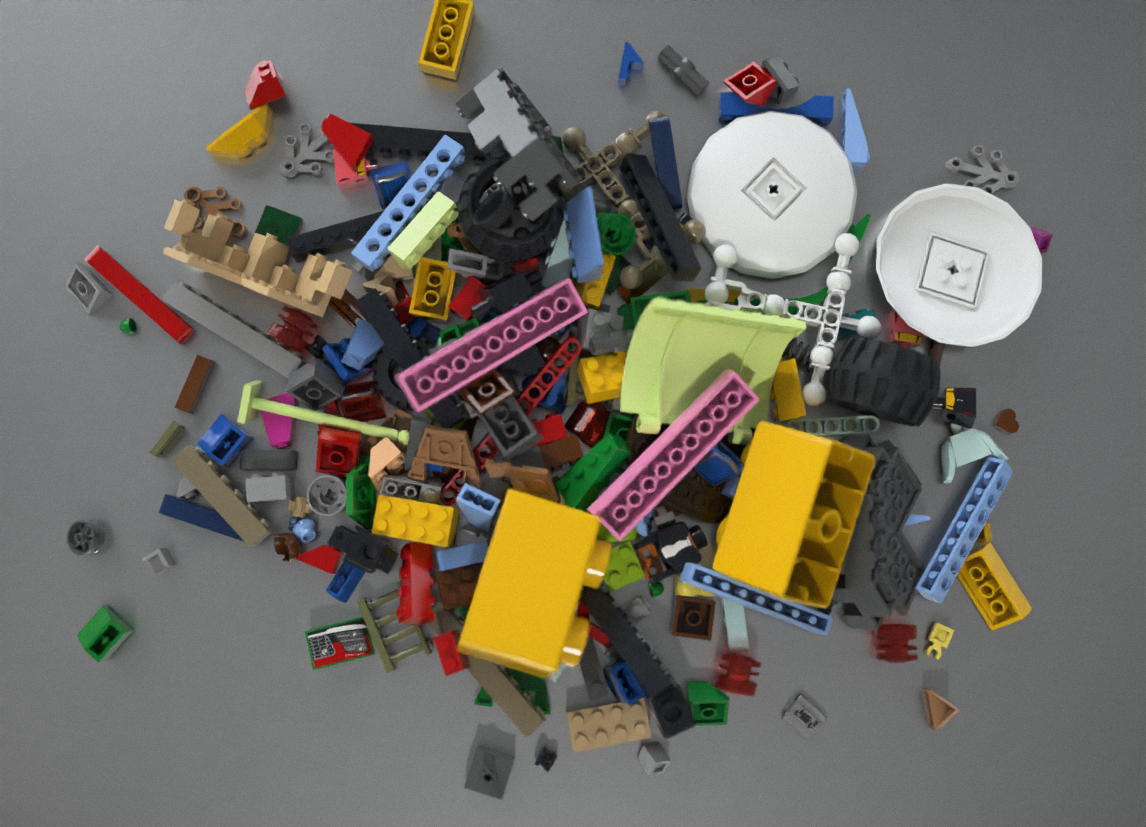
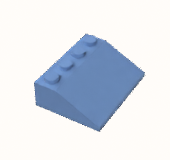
M587 187L566 203V210H564L563 216L564 222L568 221L569 228L566 229V238L571 240V247H568L569 257L574 259V266H571L572 276L573 278L576 277L577 283L600 280L603 269V257L592 188Z

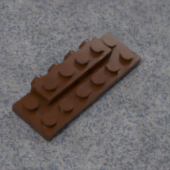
M484 561L435 572L443 611L468 606V609L470 608Z

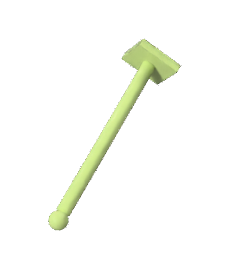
M255 380L244 385L238 423L246 424L256 419L257 411L262 410L383 439L387 437L389 440L398 441L401 445H408L410 432L408 430L399 431L262 399L260 395L263 381Z

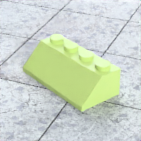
M440 192L433 196L387 248L400 268L410 270L419 262L422 255L432 247L433 243L445 232V229L451 222L456 220L458 217L457 205Z

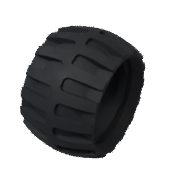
M511 154L492 157L476 167L465 180L458 201L460 224L471 244L486 256L505 262L527 260L544 251L557 236L564 216V201L557 180L552 178L547 184L559 199L542 213L541 222L532 232L521 237H505L494 231L486 232L474 224L473 217L479 207L481 197L488 188L497 183L494 179L496 177L494 172L512 158ZM526 174L517 180V182H522L532 188L526 181ZM536 187L532 188L534 192L538 190Z
M851 337L840 349L832 366L829 383L830 400L839 406L867 416H875L878 419L901 425L919 427L928 417L937 400L940 387V366L937 360L910 348L876 339Z

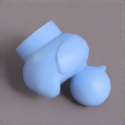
M297 516L290 518L288 529L292 530V533L298 539H301L302 542H310L315 538L316 523L312 518L305 517V519H301Z

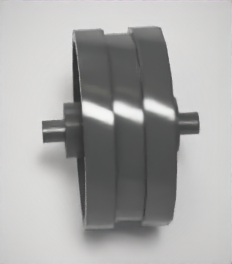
M78 520L70 526L67 533L68 546L77 555L97 553L102 548L105 540L104 530L95 520Z

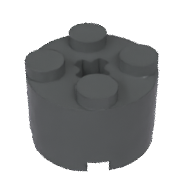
M485 467L480 473L483 484L481 491L501 500L499 510L508 489H515L505 477L502 480V477L490 478Z

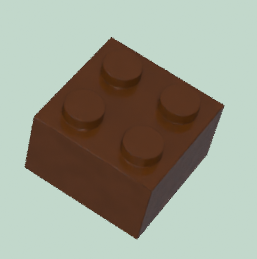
M576 434L539 447L546 469L548 471L551 470L552 473L563 470L562 466L569 464L570 467L575 465L584 456Z
M675 595L670 634L711 641L716 601Z

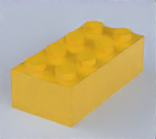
M435 0L418 62L420 71L457 80L475 13L474 1Z
M628 350L580 359L577 373L588 404L621 397L623 373Z
M379 495L372 534L453 547L460 509Z

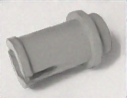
M593 199L595 211L610 213L612 204L608 203L609 201L603 202Z

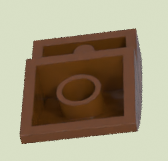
M495 368L456 390L480 415L515 394Z

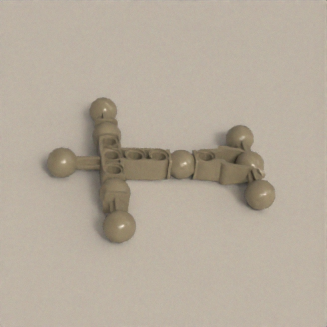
M662 111L650 112L646 117L644 126L635 132L628 129L629 133L619 135L615 143L612 142V145L605 146L594 155L585 144L586 135L584 131L578 127L568 128L563 134L562 142L567 149L577 151L584 160L575 169L580 176H585V179L579 181L572 189L570 186L566 187L558 179L557 182L561 189L563 201H570L576 196L577 192H581V189H585L595 182L611 204L615 206L617 214L627 216L631 219L634 226L638 222L645 223L635 200L630 199L629 194L626 195L624 187L611 170L619 164L620 160H624L626 154H635L638 148H642L641 141L650 135L649 119L667 115ZM613 153L616 155L612 159L607 158L609 154ZM594 165H600V168L597 170L591 169ZM605 179H611L609 184L605 185L602 183ZM617 193L622 194V197L619 199L613 198ZM542 214L533 221L530 218L526 220L534 224L540 223ZM690 220L682 228L691 244L701 242L706 235L704 224L698 220ZM646 223L642 228L635 227L637 246L646 260L638 266L629 265L624 267L619 275L621 284L628 289L638 288L643 282L644 275L650 270H658V266H666L656 245L652 248L651 253L644 245L645 240L652 237Z

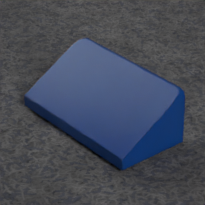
M344 561L326 589V592L337 600L346 603L365 574V571Z

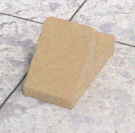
M385 275L362 285L366 293L374 288L378 293L382 291L389 300L386 302L388 306L395 307L399 303L395 296L397 287L390 275Z

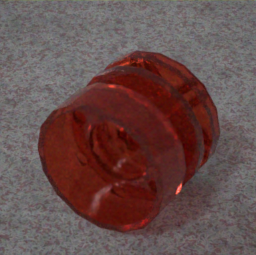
M284 305L282 310L289 315L285 317L282 314H278L277 316L284 323L280 325L273 322L267 334L302 354L308 345L302 338L303 335L313 337L314 334L307 330L308 327L317 331L319 326L301 311Z
M881 624L879 629L875 630V638L884 640V644L876 645L875 649L884 650L885 652L876 653L877 660L890 663H906L918 660V654L909 653L910 650H917L918 646L908 644V640L917 639V625Z
M721 653L720 659L729 661V663H719V667L727 670L726 674H717L715 687L736 694L755 696L757 683L749 678L750 676H759L760 672L751 670V668H761V662L741 654Z

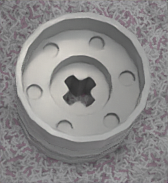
M329 474L320 476L312 481L306 495L310 508L316 514L333 516L346 510V477ZM336 492V495L334 497H330L329 493Z

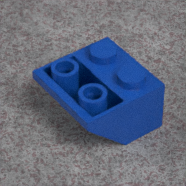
M221 414L197 444L218 464L223 467H229L240 453V450L246 446L252 437L225 415Z

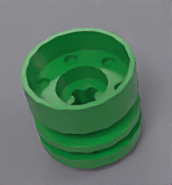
M604 212L596 214L601 251L615 255L627 252L632 247L636 237L635 226L631 219L625 215Z

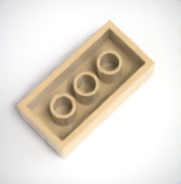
M644 697L629 706L628 703L623 704L619 700L566 710L574 753L651 738Z

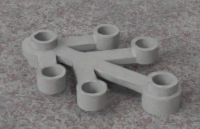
M304 122L299 127L302 133L300 154L295 158V146L298 141L294 135H288L285 138L287 156L281 162L280 170L287 177H293L298 172L313 173L314 175L322 172V167L318 162H313L310 165L301 164L305 159L324 160L329 163L334 162L332 150L315 152L328 141L324 134L309 145V136L312 128L308 123ZM304 127H309L308 131H303ZM290 139H294L292 144L288 143ZM333 154V157L328 159L327 155ZM291 164L292 168L287 170V165ZM314 166H319L317 171H313Z
M976 145L971 150V154L977 158L981 167L964 163L958 157H952L946 163V170L949 173H957L961 170L980 175L974 180L966 181L963 186L971 184L972 187H977L991 178L999 180L993 185H986L982 188L984 191L989 189L990 194H993L1002 187L1013 188L1019 182L1017 172L1008 170L1003 162V154L1000 150H994L989 156L990 160L995 162L1000 172L994 171L984 155L985 149L982 145ZM975 149H979L980 154L976 153ZM994 153L999 156L998 159L993 156ZM953 161L958 163L957 167L953 165ZM1007 176H1011L1013 180L1009 181Z

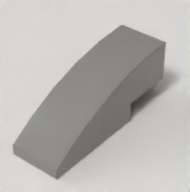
M449 249L447 269L470 277L473 276L477 279L495 282L503 277L504 261L489 259L488 256Z

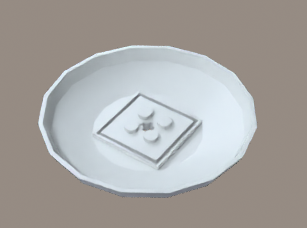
M769 110L736 118L708 139L692 164L686 198L692 220L700 221L706 228V235L702 242L712 256L719 246L729 245L737 252L736 264L731 268L741 274L776 279L807 272L835 252L836 239L840 235L847 233L852 225L858 191L851 161L830 132L802 115ZM769 186H771V187L777 186V187H778V188H777V192H778V193H777V194H776V193L770 194V193H769V191H770Z
M946 183L914 192L891 210L877 238L876 271L888 303L908 326L939 343L975 347L1004 339L1029 318L1042 291V257L1031 228L1007 202L977 187ZM951 267L953 268V271L956 272L953 275H951V271L948 270Z

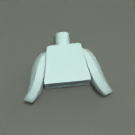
M951 424L950 427L954 435L945 439L941 449L943 483H951L955 469L987 456L1007 461L1009 457L1002 452L995 441L985 432L975 428L965 431L963 426Z

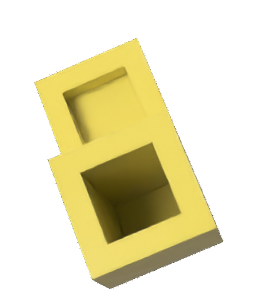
M681 575L673 577V595L714 597L712 593L679 581Z

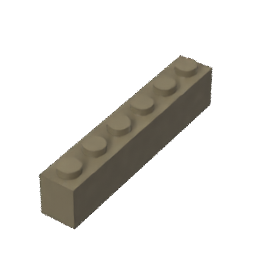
M188 445L171 461L250 548H255L272 532L269 529L271 525L264 518L260 519L256 513L258 511L250 503L247 505L243 500L244 495L238 489L234 490L230 486L231 481L224 474L221 476L218 473L217 465L212 460L208 461L204 457L205 452L199 446Z

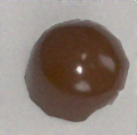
M547 336L535 343L544 362L560 346V342L556 338ZM560 357L556 358L554 360V363L557 362L560 359Z
M288 532L276 534L273 539L276 553L285 556L283 561L291 562L296 560L297 555L300 553V544L297 537Z

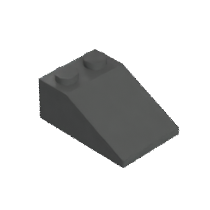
M513 395L484 414L480 415L477 413L503 455L510 461L515 460L544 439Z

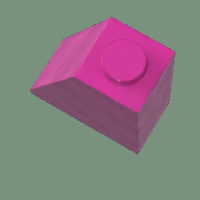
M289 393L266 399L296 407L299 405V401ZM260 410L270 446L277 447V449L288 447V443L294 440L297 418Z

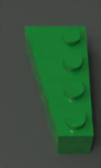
M610 433L607 434L555 482L568 507L586 513L589 512L587 509L599 498L598 494L603 487H607L610 483L609 480L613 473L618 472L631 454L622 437Z

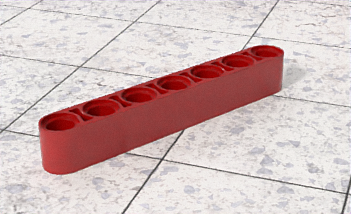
M98 245L85 258L88 264L181 345L195 331Z

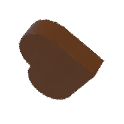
M1012 409L1001 411L993 425L1008 434L1015 433L1019 429V423L1015 420L1016 414Z

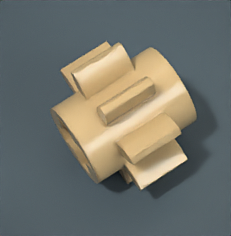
M294 496V501H288L287 510H291V516L305 518L306 513L311 514L312 509L307 502V498Z

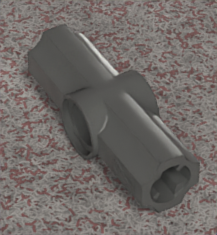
M669 45L658 55V59L671 70L673 77L680 83L684 82L697 95H700L710 82L696 70L695 65L688 58H682Z
M635 329L628 331L620 330L610 332L609 335L590 338L588 343L589 350L592 355L628 350Z

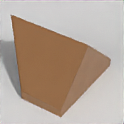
M927 688L923 689L929 728L935 731L939 730L960 709L934 691Z

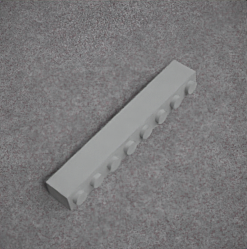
M173 281L161 299L286 378H289V374L306 365V362L302 360L304 356L296 351H293V353L286 350L288 346L280 341L272 342L270 340L272 336L264 331H261L259 334L254 330V325L247 321L243 324L238 320V315L231 311L228 314L222 311L223 306L215 301L212 304L206 301L207 296L199 291L196 294L190 291L192 287L183 281L180 284Z

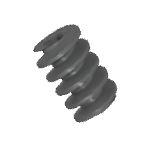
M793 338L785 348L782 357L787 354V360L795 358L796 364L799 361L801 362V368L808 365V372L813 369L809 367L812 363L810 360L811 346L807 345L804 348L803 341L797 344V338Z

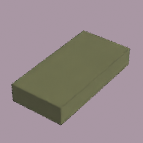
M173 421L149 453L155 457H163L183 431L184 426Z

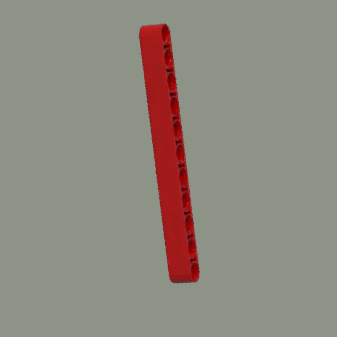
M567 337L545 362L546 364L541 367V371L535 374L515 398L518 403L522 402L527 405V408L524 410L527 415H529L581 352V345L577 338ZM570 342L577 344V348L574 351H569L566 348ZM558 357L565 360L561 366L554 364V360ZM546 372L551 373L552 378L549 381H544L541 378L542 374ZM531 388H538L540 390L539 394L536 396L530 395L529 390ZM489 432L472 450L479 473L485 467L486 460H491L499 450L498 445ZM487 447L490 449V453L482 454L480 449ZM456 469L442 486L439 496L442 504L450 506L456 502L463 483H457L455 479L457 477L464 478L463 469ZM450 491L454 496L446 498L443 493Z

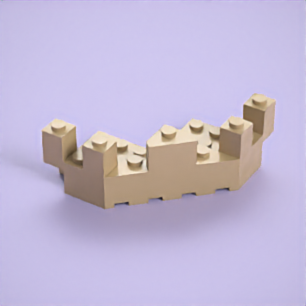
M183 199L182 202L174 201L164 229L181 236L177 246L174 245L173 249L165 246L163 254L321 317L324 316L331 296L338 299L342 298L352 270L346 268V263L335 260V263L326 261L328 257L316 253V256L308 254L300 275L293 272L294 268L285 265L290 254V248L288 245L278 242V237L269 233L266 236L255 233L246 254L242 247L233 245V247L226 246L234 225L227 221L228 217L219 213L216 216L209 214L203 230L200 231L193 228L200 209L194 207L195 203Z

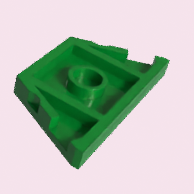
M367 455L346 475L345 507L347 516L365 529L372 530L375 517V487L369 477L370 455Z

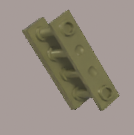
M577 327L569 329L568 337L576 338ZM570 342L567 350L574 351L575 343ZM580 352L565 370L567 374L564 383L563 405L570 406L575 404L577 400H586L584 392L576 390V382L580 381L577 367L580 359L595 355H586ZM613 399L600 401L604 402L603 409L612 408Z
M401 581L396 583L398 589L401 586ZM398 589L372 601L370 599L367 600V597L356 601L386 673L397 669L396 665L399 661L425 650L426 655H430L432 653L431 649L434 648L429 637L426 638L422 627L419 625H412L390 636L382 635L380 629L383 625L399 619L397 611L379 619L378 617L375 618L373 610H375V607L398 598ZM417 632L421 641L420 644L395 655L390 654L388 647L391 643Z

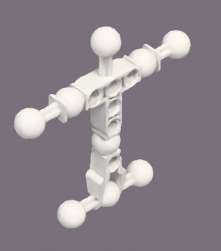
M851 233L842 234L836 239L835 250L839 256L836 267L831 269L827 277L828 290L826 294L828 296L824 301V306L796 300L788 301V299H785L784 301L777 294L768 296L764 294L763 296L759 292L747 289L743 282L727 280L728 269L736 264L737 252L729 245L719 246L713 253V260L717 265L715 277L710 278L712 283L705 289V298L708 302L704 305L708 307L720 306L728 310L759 311L761 314L763 312L768 316L778 315L781 318L787 319L797 318L800 321H806V325L819 327L816 337L817 343L810 353L812 363L809 367L814 369L810 383L804 386L802 396L803 401L810 406L821 405L826 399V390L822 385L825 371L828 372L831 369L830 366L835 360L833 351L835 345L833 343L837 339L839 327L857 331L860 337L868 339L877 338L881 332V323L873 316H865L860 320L842 316L845 295L851 286L850 275L852 271L848 270L850 257L858 252V239ZM728 288L740 291V296L737 298V306L725 304L729 297ZM830 297L838 298L839 304H832ZM752 298L758 299V300H759V305H758V306H753V305H751V304H750V299H752ZM788 307H795L797 314H790ZM813 311L816 314V319H810L807 316V312ZM826 316H833L835 323H829L826 320ZM822 334H828L831 337V342H825L822 339Z

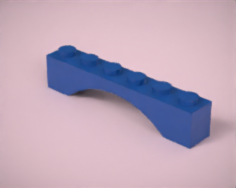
M721 92L718 121L730 123L739 117L770 110L802 115L819 126H827L833 120L834 96H814L798 106L774 109L746 103L736 93Z

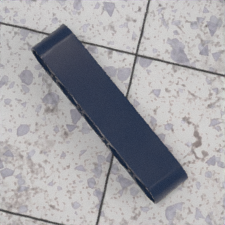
M669 117L649 119L658 181L672 209H682L683 204Z
M165 494L158 513L244 541L216 510Z

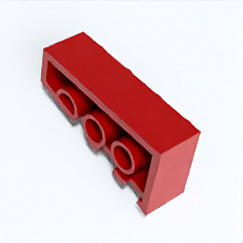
M409 542L402 547L400 552L402 567L399 570L401 586L398 589L400 605L397 608V617L399 618V624L421 626L435 620V613L431 612V605H434L435 601L434 596L430 595V590L434 585V578L430 575L433 569L432 545Z

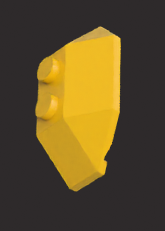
M268 104L256 108L205 148L215 157L240 159L247 156L255 146L262 145L266 138L269 137L272 116L271 108Z

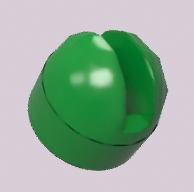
M132 318L123 320L120 323L121 332L125 334L135 333L137 331L135 321Z
M648 583L652 598L663 593L664 586L662 583Z

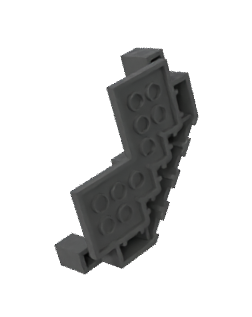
M503 68L494 70L455 103L458 107L456 109L463 118L470 119L479 115L467 126L476 140V146L481 152L486 154L503 141V147L511 154L512 158L494 172L496 175L494 179L500 187L504 186L507 189L526 174L528 184L532 188L536 187L538 189L519 205L521 207L520 212L526 219L530 218L533 221L558 201L559 198L547 184L557 174L561 175L559 177L561 182L566 187L570 186L571 189L582 179L577 170L548 135L547 131L551 129V126L519 85L510 79Z
M870 435L843 437L840 443L874 455L875 463L844 557L845 574H839L832 599L834 602L849 603L843 616L851 629L878 630L884 617H891L894 609H896L899 615H907L917 593L915 588L925 571V568L902 532L922 488L898 447H892L887 455L883 446L876 447Z

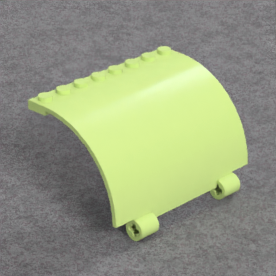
M654 298L641 315L630 342L623 373L620 412L639 414L636 421L637 432L657 435L661 424L671 425L725 369L735 371L760 399L727 432L728 443L747 445L752 440V430L750 428L756 429L760 421L768 422L770 392L778 363L794 336L798 337L806 330V321H800L797 318H781L778 315H761L759 312L748 313L739 309L728 310L720 306L708 307L700 303L689 304L685 301H669L665 298Z

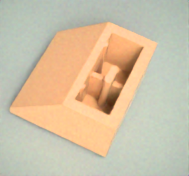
M387 437L371 449L369 477L376 490L379 491L383 476L401 475L405 471V459L401 451Z

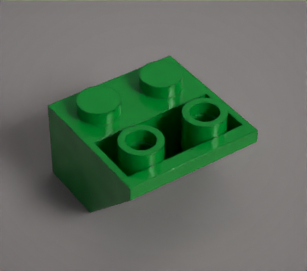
M103 605L81 629L77 637L83 649L99 663L108 660L133 630L106 605Z

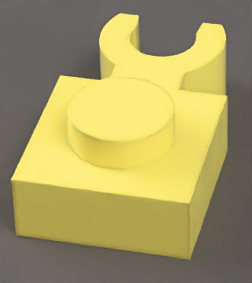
M934 622L927 638L932 643L926 647L925 654L929 655L931 650L934 649L936 651L934 658L939 659L942 654L941 646L944 648L948 647L955 630Z

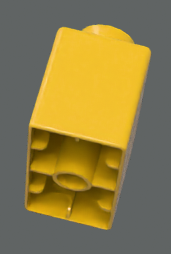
M760 421L757 424L753 439L745 446L741 454L740 460L744 463V467L729 515L721 521L717 530L716 544L718 549L713 562V570L783 600L827 608L830 604L873 470L875 456L830 439Z
M508 489L498 514L458 643L457 652L541 678H547L557 673L560 664L576 667L582 656L589 631V621L574 616L583 585L595 589L600 586L611 553L610 543L596 539L601 524L600 518L561 504Z

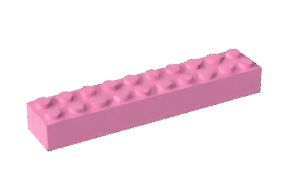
M563 278L530 297L527 301L516 305L510 311L499 315L394 377L414 411L420 412L588 313L570 278Z
M725 369L587 510L592 515L598 516L601 524L615 538L621 541L760 399L735 371Z

